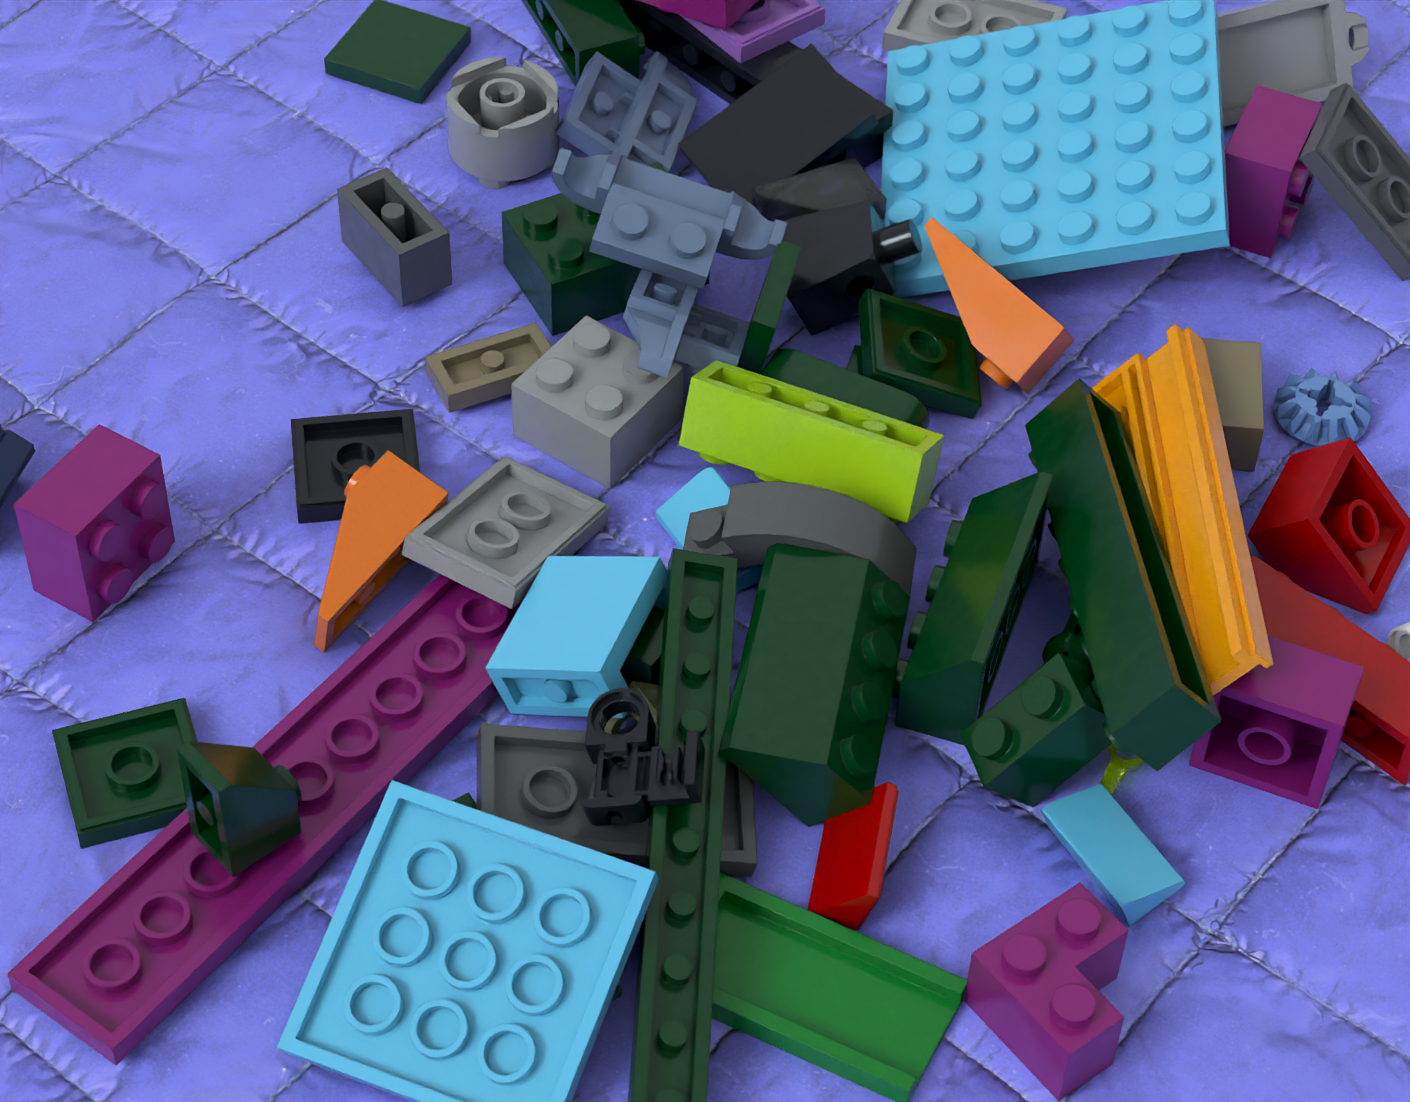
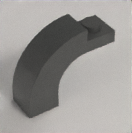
M745 483L731 486L727 505L690 513L683 550L737 558V569L764 565L767 548L776 543L866 558L871 560L891 580L897 582L910 597L917 552L916 546L885 515L847 495L798 483Z

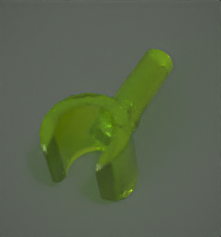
M1113 744L1108 747L1110 762L1099 783L1111 795L1115 792L1119 782L1123 781L1127 772L1136 771L1146 763L1139 757L1133 760L1121 759L1116 754V748Z

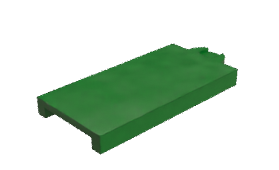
M720 872L712 1018L895 1102H909L964 1000L967 980Z

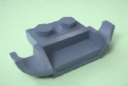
M658 51L645 61L643 68L647 72L641 81L599 52H596L586 64L555 133L589 156L597 154L625 155L626 159L647 166L659 162L664 170L669 172L679 149L678 144L684 137L698 99L692 96V88L688 78L669 64L667 57Z
M560 147L552 169L553 183L561 194L573 203L601 214L589 252L704 289L715 252L744 260L763 259L774 254L777 243H781L786 230L787 222L778 219L773 222L767 220L752 204L733 191L728 193L626 159L625 155L597 154L588 157H576L572 154V151Z
M644 269L640 271L623 315L625 323L639 345L640 358L637 368L666 378L669 375L674 360L685 363V368L694 375L715 360L737 367L750 322L694 304L699 291L698 287Z

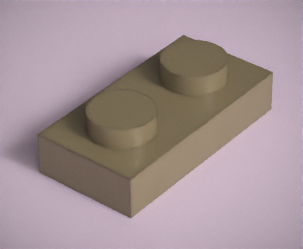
M535 322L425 356L426 374L447 411L451 413L511 394V384L551 348V345Z

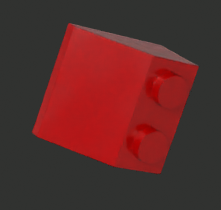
M1349 437L1291 454L1247 536L1255 545L1259 554L1264 557L1272 568L1287 575L1304 590L1364 614L1377 612L1410 544V518L1353 439Z

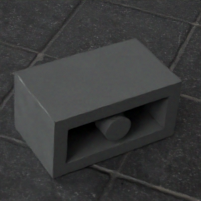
M387 167L337 189L342 242L402 307L452 285L449 231Z

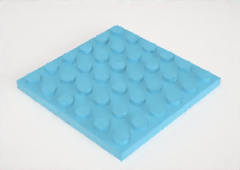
M1165 0L1138 6L1131 5L1116 10L1083 16H1071L1056 21L1029 26H1016L1007 30L974 36L967 35L957 39L925 45H912L903 49L888 51L885 105L894 111L892 127L884 133L879 217L885 227L912 219L922 242L921 253L894 262L896 292L893 296L904 298L950 290L924 227L931 217L1008 281L1230 246L1218 15L1215 0Z

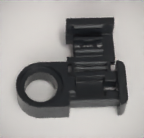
M618 688L607 691L599 696L589 709L585 747L593 764H597L594 798L580 799L589 823L594 826L610 825L612 816L621 815L626 824L642 823L648 819L650 814L643 797L648 798L650 806L702 803L705 747L699 731H687V740L684 741V752H682L680 747H676L674 753H665L660 746H655L656 724L645 698L639 692L628 688ZM632 712L640 716L635 728L626 734L610 735L604 732L607 722L619 713Z

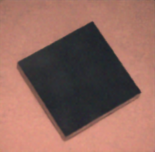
M413 409L291 419L299 524L341 520L347 498L344 495V490L348 481L361 466L367 464L372 467L387 450L420 472Z

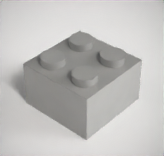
M586 315L511 384L513 436L611 489L683 418L684 367L673 361L667 378L637 368L640 358L638 343Z

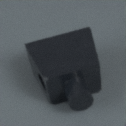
M865 201L784 220V222H787L784 241L801 246L787 292V298L809 333L814 335L858 314V302L867 288L893 296L896 292L894 262L922 252V242L915 223L912 219H908L885 227L873 205Z

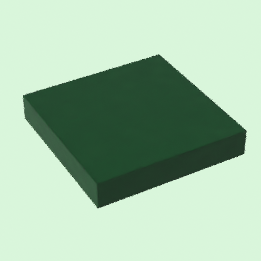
M374 0L324 58L325 74L422 104L471 43V27L385 0Z
M781 240L780 244L777 243L750 321L737 367L758 374L762 370L777 328L801 246Z
M867 288L858 302L863 376L905 391L916 397L923 405L973 419L982 406L976 349L971 344L961 317Z
M185 698L52 730L81 849L165 828L187 808L176 748L187 741H198Z

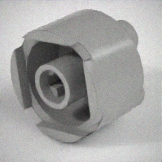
M490 57L474 61L455 73L451 79L452 87L449 92L447 91L446 95L448 146L452 159L461 169L478 177L479 183L484 187L501 189L508 186L511 181L531 177L544 169L554 166L560 146V136L555 133L559 126V97L557 82L550 72L542 66L524 60L523 68L506 65V57Z

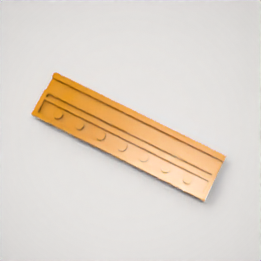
M1175 323L1166 330L1168 342L1148 358L1143 357L1137 352L1094 385L1092 389L1121 413L1212 694L1215 695L1257 665L1261 664L1264 668H1269L1273 665V659L1205 344L1189 327L1182 330Z

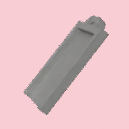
M1266 0L1218 12L1223 127L1239 122L1256 85L1315 102L1326 100L1330 90L1345 82L1353 88L1351 66L1359 63L1367 55L1370 46H1367L1369 32L1366 19L1357 13L1346 11L1345 0Z

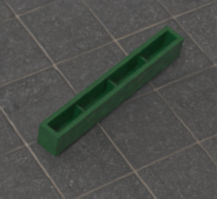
M1079 378L1025 424L1032 449L1029 452V458L1038 472L1042 471L1053 474L1048 503L1051 521L1048 523V528L1058 543L1061 554L1058 565L1064 576L1068 579L1072 597L1069 598V605L1079 619L1083 637L1080 638V645L1090 659L1095 677L1091 680V686L1103 706L1106 722L1103 723L1104 732L1119 752L1125 756L1135 754L1158 771L1219 724L1221 718L1121 413Z

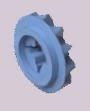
M1311 368L1305 377L1290 374L1284 387L1277 389L1274 400V414L1278 423L1287 433L1307 444L1322 446L1349 437L1355 442L1365 434L1371 420V398L1359 393L1358 382L1343 383L1339 381L1337 371L1330 377H1325ZM1320 400L1330 402L1331 405L1328 407V410H1324L1322 416L1317 415L1318 408L1316 405Z

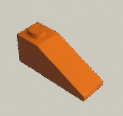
M931 217L924 227L971 344L985 358V361L979 368L1005 391L1014 382L1028 394L1075 339L1064 326Z
M389 450L372 467L367 464L361 466L350 478L344 490V495L347 498L317 616L314 646L322 652H325L411 560L402 555L405 536L445 505L448 500L449 493Z

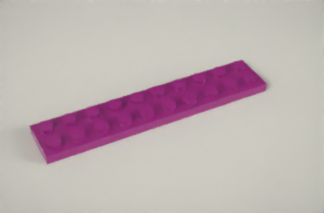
M441 574L438 575L253 746L273 767L277 765L284 766L296 780L302 794V799L298 802L302 831L300 834L232 877L192 834L186 808L7 973L11 989L117 1066L379 810L391 780L406 784L499 694L485 667L522 601L513 609H510Z

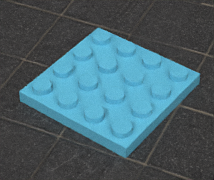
M391 780L276 1048L286 1055L411 1102H572L659 878L655 871Z

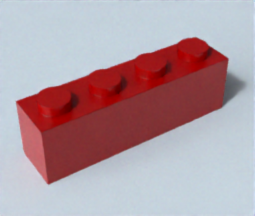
M1255 555L1251 556L1267 634L1274 638L1323 654H1330L1341 660L1365 667L1342 742L1405 786L1410 781V662L1400 656L1392 647L1380 642L1349 621L1337 609L1326 605L1295 584L1287 575L1275 570Z

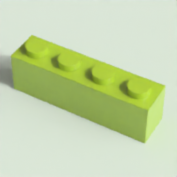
M715 360L691 377L679 446L699 452L700 458L713 464H734L755 471V476L765 482L811 485L847 495L876 509L894 523L904 522L908 524L929 504L944 435Z

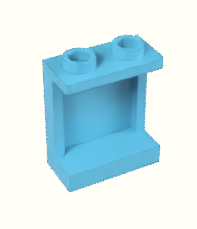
M548 556L485 667L510 714L588 717L591 705L599 696L613 689L628 688L620 669L653 606L655 605L665 610L667 570L660 557ZM627 712L619 713L612 718H625Z

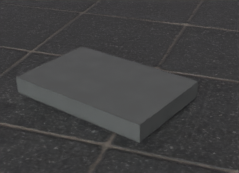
M1345 82L1330 90L1299 158L1392 270L1404 281L1410 278V158L1353 88Z

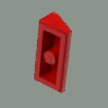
M889 782L878 785L873 789L871 804L825 820L808 911L854 931L861 927L881 896L899 794L897 785Z

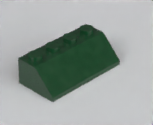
M1040 471L976 496L971 500L964 521L953 520L951 522L943 550V556L949 558L946 567L935 565L931 573L925 602L931 603L928 613L917 611L914 616L907 642V648L913 650L909 661L901 658L898 659L891 697L898 699L895 726L964 745L960 733L983 715L1039 561L1053 474Z
M776 543L767 548L719 752L804 824L810 827L871 804L910 597L897 582L891 580L869 559Z

